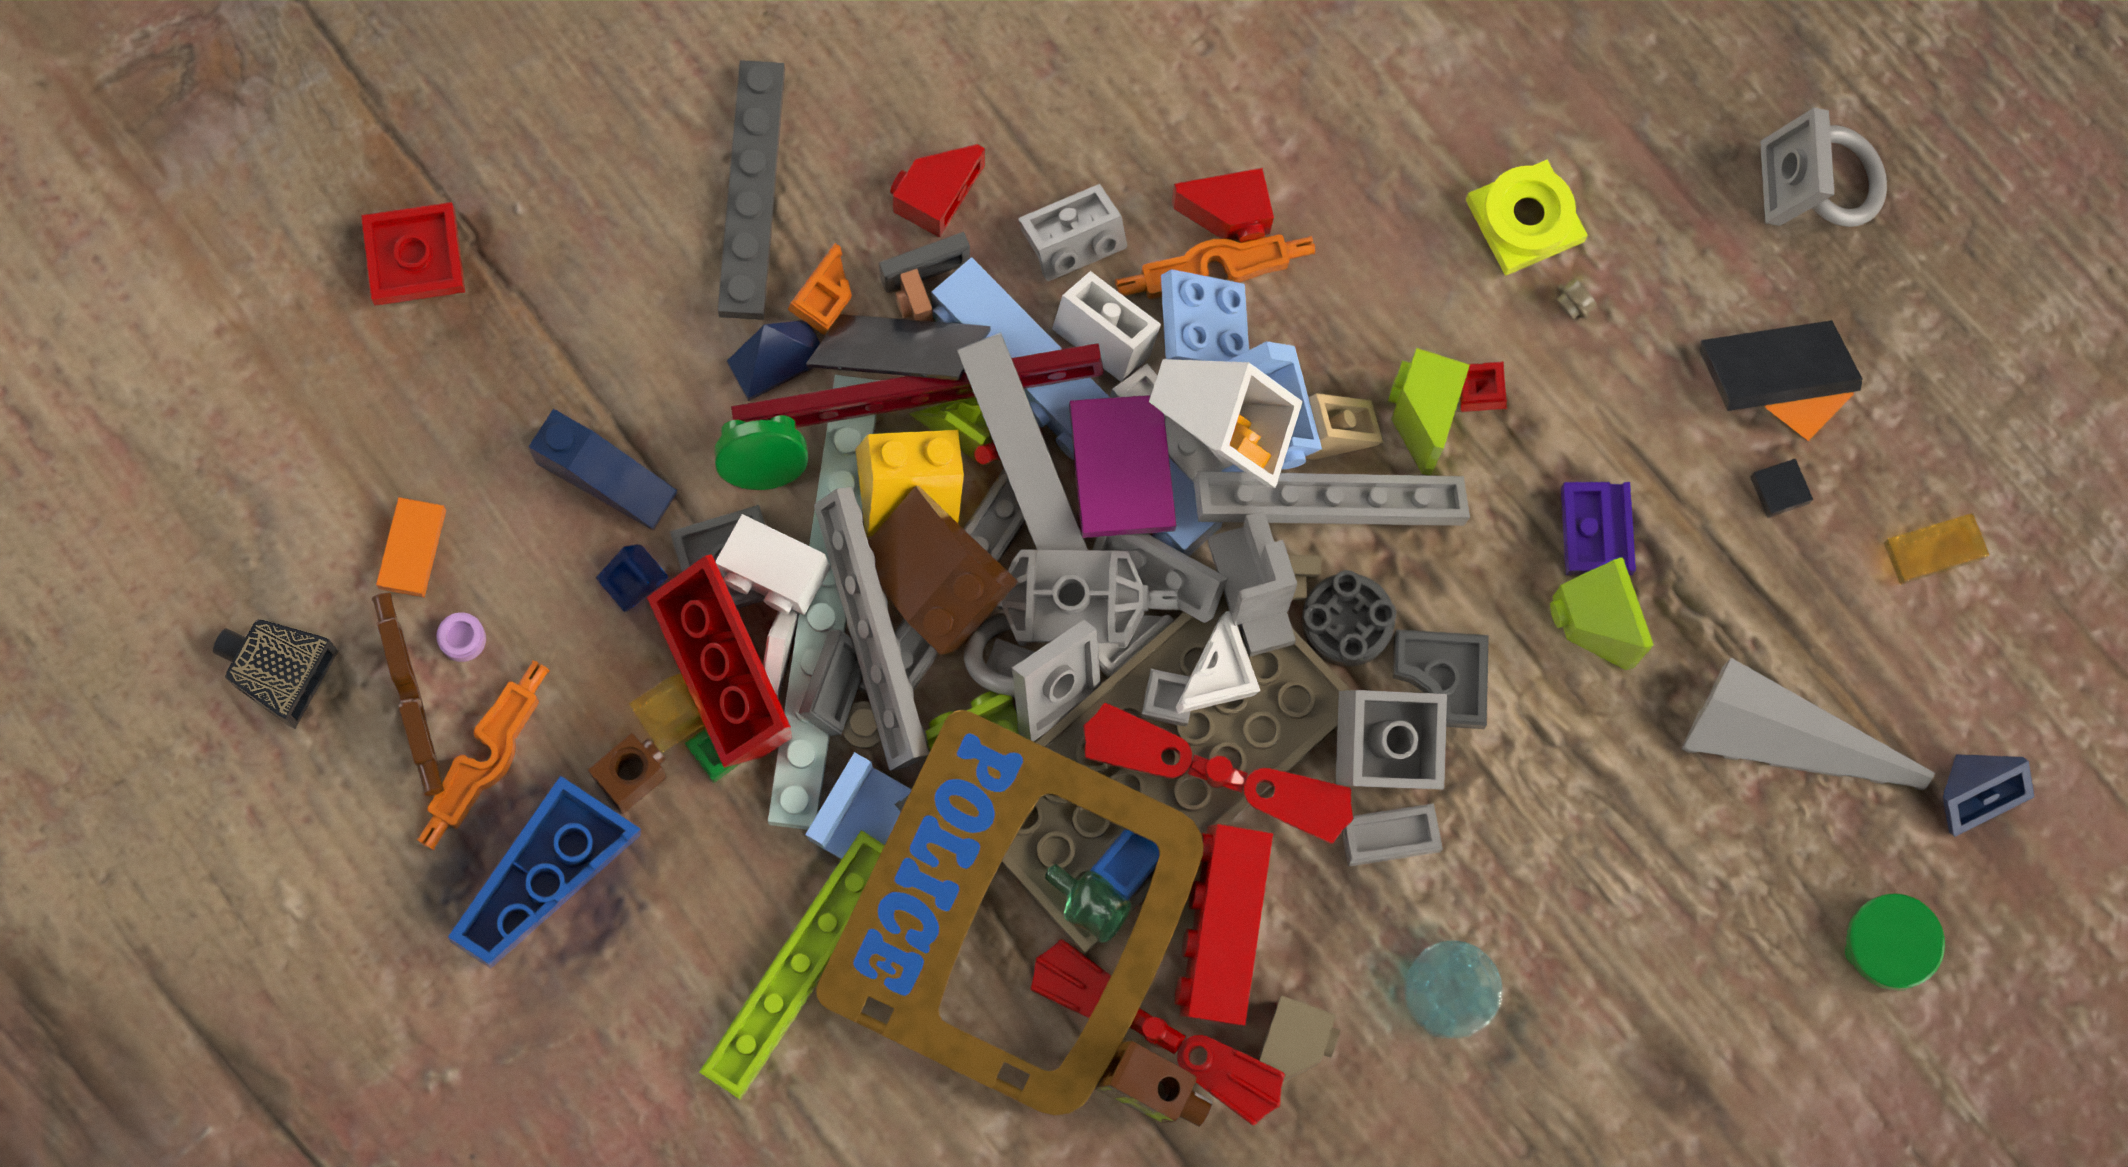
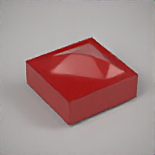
M1504 361L1469 364L1470 366L1460 395L1461 412L1507 409Z

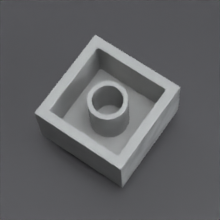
M1367 690L1339 691L1336 784L1363 787L1444 789L1447 694Z

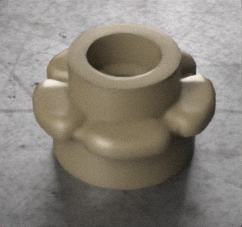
M1575 278L1565 286L1561 283L1558 285V289L1562 294L1556 298V301L1563 311L1572 320L1578 315L1585 320L1588 319V313L1597 306V303L1586 288Z

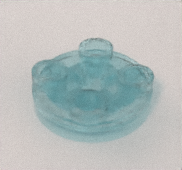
M1444 941L1428 947L1413 961L1405 976V999L1414 1019L1432 1036L1452 1039L1464 1038L1479 1032L1494 1018L1502 999V981L1496 965L1481 949L1466 942Z

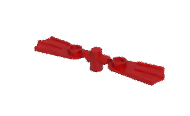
M1104 703L1098 712L1083 726L1086 759L1165 778L1180 777L1189 769L1187 774L1206 780L1211 787L1219 788L1223 786L1240 793L1243 790L1245 799L1253 808L1329 844H1333L1340 833L1354 819L1350 787L1271 768H1259L1247 777V772L1233 768L1230 760L1224 756H1215L1209 760L1194 754L1192 759V750L1183 738L1108 703ZM1166 750L1175 751L1179 755V762L1175 765L1165 764L1161 758L1162 753ZM1260 783L1270 784L1274 790L1273 796L1270 798L1260 797L1256 792V786Z
M1060 939L1049 950L1035 958V970L1030 990L1090 1018L1111 975L1065 940ZM1140 1008L1138 1009L1129 1028L1143 1035L1153 1047L1164 1048L1174 1055L1178 1051L1177 1062L1179 1067L1197 1077L1195 1083L1249 1124L1255 1126L1266 1115L1280 1107L1281 1089L1285 1078L1284 1072L1205 1035H1194L1184 1041L1186 1036L1170 1027L1166 1021L1153 1017ZM1197 1048H1203L1207 1051V1060L1201 1065H1194L1190 1061L1192 1051Z

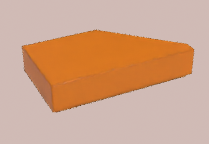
M834 243L787 309L823 335L828 332L852 298L849 281L845 277L841 260V247Z

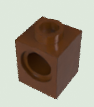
M633 733L628 735L588 769L593 780L623 814L667 778L661 766L666 760L663 754L650 739L647 738L641 743ZM639 761L644 765L642 774L637 779L627 781L619 777V771L626 762Z

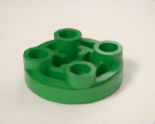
M784 415L775 416L770 420L750 422L742 420L728 421L721 427V437L718 439L714 449L715 467L719 476L727 483L747 490H769L787 485L796 480L805 471L808 464L806 440L796 429L795 421L791 417Z
M1885 894L1873 898L1862 905L1851 918L1846 934L1845 956L1848 962L1854 965L1861 976L1870 983L1883 989L1905 991L1924 983L1938 970L1944 957L1945 936L1936 915L1920 900L1904 894Z

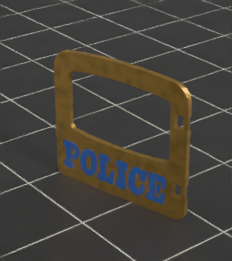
M955 711L945 720L817 985V998L821 1005L828 1010L1039 1112L1054 1116L1070 1114L1083 1106L1089 1099L1132 1024L1155 977L1189 896L1203 856L1201 833L1194 821L1181 811L970 711ZM1049 794L1058 796L1152 841L1157 845L1160 854L1150 888L1119 962L1078 1040L1061 1066L1053 1071L1043 1070L946 1023L941 1018L939 1012L950 974L964 939L995 873L1038 800L1044 795ZM868 997L894 1008L887 1024L862 1012ZM1004 1062L1030 1074L1023 1090L997 1078Z

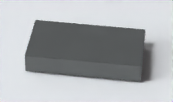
M958 233L879 262L880 280L885 292L890 293L901 289L900 274L914 269L918 270L923 281L961 267L970 259V245L965 233Z
M841 630L828 632L798 712L829 736L842 734L863 677L853 640Z

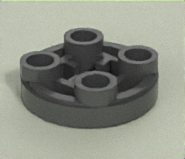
M1344 570L1322 580L1312 589L1303 606L1301 626L1306 642L1319 657L1339 666H1358L1375 659L1386 648L1394 632L1397 612L1388 594L1379 584L1368 577L1353 571Z

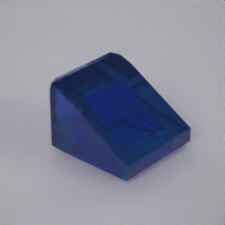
M640 544L624 546L596 576L598 582L624 612L633 608L668 578L665 571Z

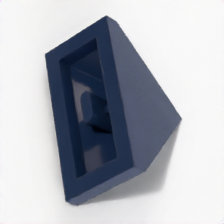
M803 320L764 324L727 360V364L747 400L750 401L813 369L807 367L806 363L819 346L820 341L812 327Z
M1956 754L1943 794L1949 833L1956 837L2034 798L2029 761L2024 757Z

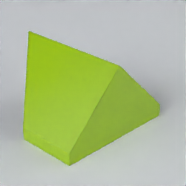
M976 397L945 402L909 413V415L932 431L958 430L961 451L975 461V449L993 440Z

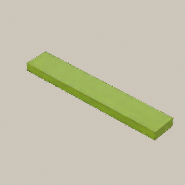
M862 830L859 832L699 1073L738 1099H742L818 985L885 846L884 844Z

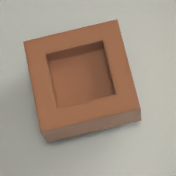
M914 269L900 274L901 291L895 292V297L902 317L907 318L911 316L912 320L933 321L932 307L918 270Z

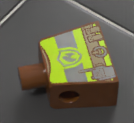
M1132 1040L1120 1044L1095 1087V1090L1162 1123L1176 1122L1181 1117L1200 1127L1207 1118L1212 1106V1100L1192 1090L1197 1079L1195 1075ZM1159 1082L1163 1084L1165 1089L1163 1099L1160 1098L1157 1091Z

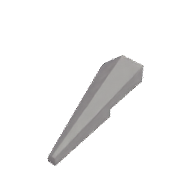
M1730 658L1722 667L1703 708L1699 710L1681 748L1689 753L1704 752L1722 755L1724 758L1732 760L1747 759L1769 763V766L1837 777L1844 775L1870 779V782L1880 784L1889 782L1913 786L1917 790H1925L1935 774L1733 658Z

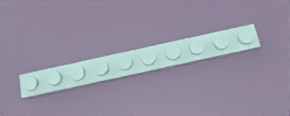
M835 375L833 389L880 380ZM877 414L829 422L827 424L816 503L835 489L852 487L856 502L862 511L855 449L868 434H874ZM814 511L809 546L824 553L830 564L816 511ZM832 567L806 614L799 613L784 710L791 726L792 739L779 746L768 816L769 825L808 830L819 812L830 736L798 712L828 632L841 630L845 633L847 620Z

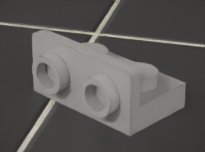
M1100 184L1018 218L1021 231L1038 256L1042 274L1047 281L1054 280L1127 248L1122 216Z

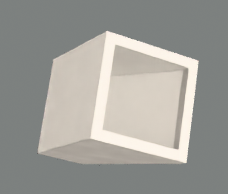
M1163 359L1149 400L1152 405L1213 451L1267 487L1276 488L1303 401L1249 362ZM1239 414L1252 423L1249 429L1261 437L1257 445L1272 455L1264 469L1229 446Z

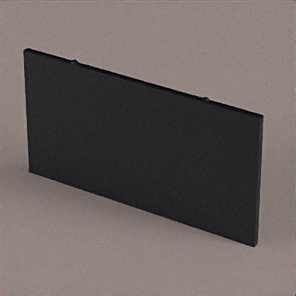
M840 314L806 365L811 368L960 380L965 369L957 349L985 339L991 331V327Z

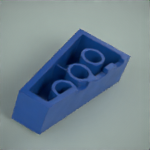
M560 776L448 936L450 942L491 969L639 838L641 829Z

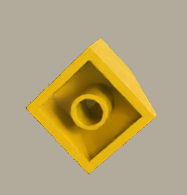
M958 430L868 434L857 446L855 451L867 539L876 533L915 486L923 489L958 523L964 476Z

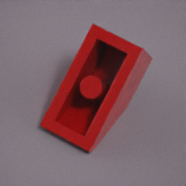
M975 144L915 159L907 172L901 170L892 183L890 194L893 196V212L940 238L985 167V148Z
M1263 168L1174 184L1172 195L1173 209L1217 237L1234 241L1239 240L1242 243L1264 238L1265 235L1270 234L1274 214Z

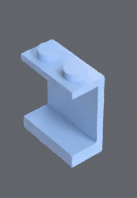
M1266 341L1227 361L1249 362L1303 401L1282 469L1301 466L1306 462V456L1322 449L1295 346ZM1235 465L1221 470L1222 472H1244Z
M854 752L805 835L810 842L840 859L843 858L861 830L885 845L901 813L894 804L907 797L912 789L873 768L871 761Z

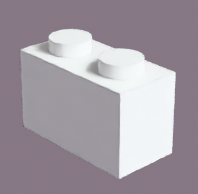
M1090 271L1062 295L1052 330L1075 347L1099 343L1103 368L1122 382L1149 359L1161 324Z
M743 514L716 560L719 570L725 576L723 580L726 585L743 594H748L750 589L766 596L763 601L767 605L784 614H789L792 609L805 615L831 568L824 553Z

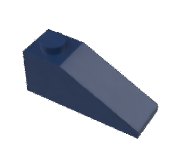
M555 409L551 411L528 446L537 465L651 530L655 529L678 493L671 485L597 433Z

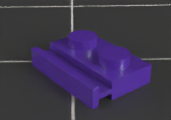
M1564 482L1561 486L1566 576H1580L1622 557L1629 575H1633L1636 571L1630 482H1623L1622 484H1610V482Z

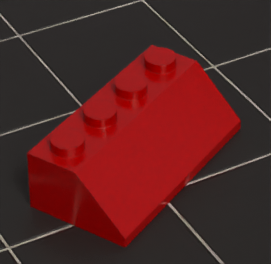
M712 554L705 555L649 595L647 599L721 763L725 768L764 757L792 739V733L788 719Z

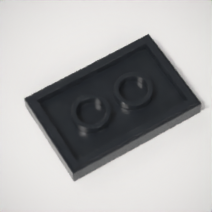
M1832 320L1701 340V356L1727 411L1861 391L1863 378Z

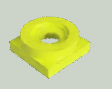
M1548 159L1533 166L1512 168L1501 174L1493 183L1469 192L1465 199L1505 276L1584 243L1588 236L1576 214L1575 199L1572 191L1566 182L1554 173ZM1523 198L1537 200L1544 209L1543 220L1536 225L1522 224L1515 217V204Z

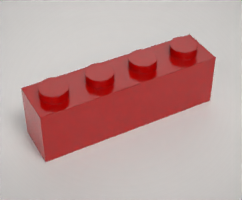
M1215 824L1207 827V834L1201 833L1203 856L1200 861L1202 862L1200 881L1193 882L1189 896V908L1195 910L1192 929H1186L1182 943V957L1188 958L1185 977L1180 976L1178 978L1175 989V1005L1181 1006L1179 1016L1245 1026L1273 833Z

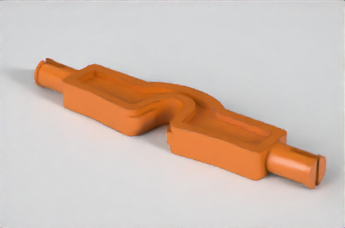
M1281 234L1242 243L1230 239L1207 240L1189 249L1184 256L1144 264L1141 274L1115 279L1116 290L1123 296L1146 291L1148 299L1162 297L1161 275L1173 269L1209 276L1207 265L1215 261L1223 266L1228 281L1240 283L1263 274L1285 270L1288 268L1290 259L1315 255V244L1313 243L1312 236L1285 242Z
M532 660L530 667L519 684L510 681L495 704L475 726L474 737L482 742L484 746L491 749V756L484 762L468 758L463 754L454 759L442 783L444 791L435 795L427 808L433 817L420 837L417 838L419 843L434 851L449 826L454 829L459 828L481 792L495 785L507 773L515 756L516 738L539 704V700L534 693L547 673L550 672L548 668Z

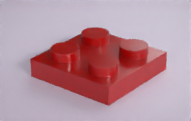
M452 202L361 215L370 293L374 306L466 293L456 213Z

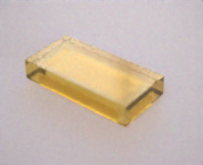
M1973 513L1888 538L1884 542L1900 585L1981 561L1990 555Z

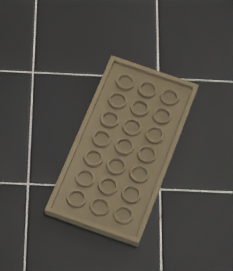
M1223 592L1213 619L1204 623L1183 612L1035 743L1181 811L1194 821L1200 833L1207 834L1208 826L1215 824L1228 826L1251 806L1245 799L1244 791L1242 790V793L1223 786L1219 788L1211 787L1206 780L1187 774L1189 769L1180 777L1165 778L1086 759L1083 726L1098 712L1104 703H1108L1183 738L1192 750V759L1194 754L1209 760L1215 756H1224L1230 760L1233 768L1247 772L1248 777L1250 773L1259 768H1271L1283 772L1291 770L1338 727L1339 691L1351 689L1293 628L1296 639L1294 645L1249 657L1240 625H1237L1260 688L1256 695L1192 710L1187 727L1141 718L1151 669L1191 677L1220 616L1229 611ZM1166 750L1161 755L1162 761L1167 765H1175L1179 762V755L1173 750ZM1260 783L1256 786V792L1261 797L1272 786L1268 783ZM1044 795L1038 800L1021 826L1001 864L1085 955L1144 902L1155 870L1126 904L1092 877L1089 871L1125 828L1058 796Z

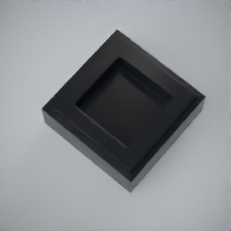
M1796 458L1756 471L1750 476L1767 518L1808 505L1813 501Z

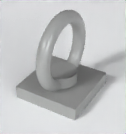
M1812 108L1760 141L1766 224L1781 226L1812 208L1819 216L1839 226L1854 227L1869 222L1881 210L1886 198L1887 178L1878 153L1862 135L1854 130L1839 125H1830L1829 110ZM1831 143L1841 144L1850 149L1860 159L1866 170L1869 192L1865 202L1855 209L1839 207L1828 199L1835 195Z
M1003 612L982 622L967 639L964 649V661L969 674L978 684L995 693L1015 696L1019 734L1031 741H1035L1048 732L1101 685L1097 630L1083 619L1012 668L1013 677L992 671L983 660V650L988 641L1004 631L1011 630L1007 617Z

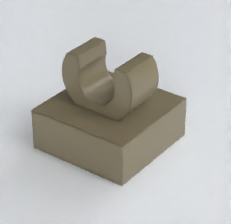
M1288 555L1297 581V587L1292 600L1306 599L1307 592L1306 578H1317L1321 575V556Z

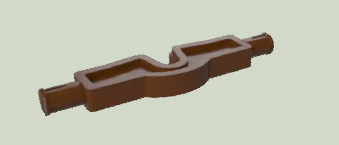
M391 593L377 594L372 597L378 619L377 626L390 676L400 697L401 703L398 705L412 757L418 768L424 795H437L444 791V787L439 776L438 761L403 631L396 616Z

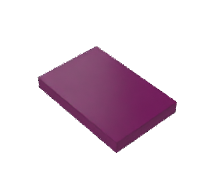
M1151 395L1071 400L1069 403L1082 538L1172 532L1176 530L1165 417L1163 412L1149 402Z

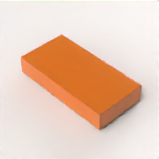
M398 497L376 583L380 590L425 598L446 514L444 505Z

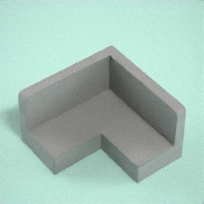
M1264 511L1246 515L1244 525L1241 528L1209 537L1208 546L1216 570L1228 578L1223 592L1234 626L1289 610L1297 587V581L1284 541L1274 542Z

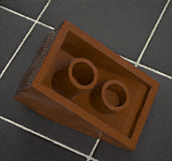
M919 486L913 488L868 541L869 547L875 556V568L881 588L907 623L940 655L959 650L1018 583L999 562Z

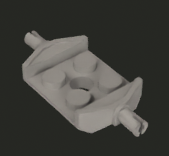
M1020 550L1008 570L1018 583L997 605L998 609L1004 610L1019 646H1026L1027 642H1051L1084 619L1096 628L1097 643H1115L1120 648H1127L1144 615V611H1149V608L1178 610V590L1149 591L1148 585L1142 584L1128 551ZM1070 583L1079 584L1085 589L1083 600L1075 606H1066L1059 600L1061 589Z

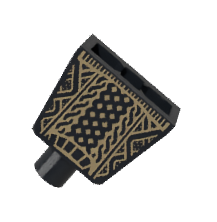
M257 619L253 623L246 637L225 628L217 637L213 647L214 654L232 662L225 678L236 689L293 729H296L338 653L333 643L323 636L262 619Z

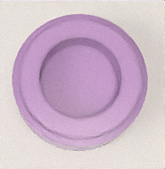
M454 613L446 617L439 625L437 643L449 659L457 662H466L476 658L483 651L486 644V633L479 620L473 615Z

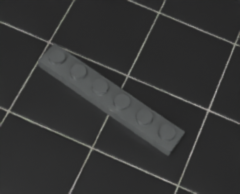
M740 60L718 301V315L723 318L764 320L785 80L784 63Z

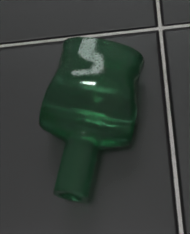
M1057 864L1051 866L1045 874V880L1067 897L1064 918L1068 922L1089 931L1100 943L1107 942L1116 935L1129 914L1131 902L1121 896L1107 879L1096 872L1088 871L1079 880H1076Z

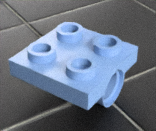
M1173 269L1161 275L1166 359L1227 362L1249 351L1245 284Z

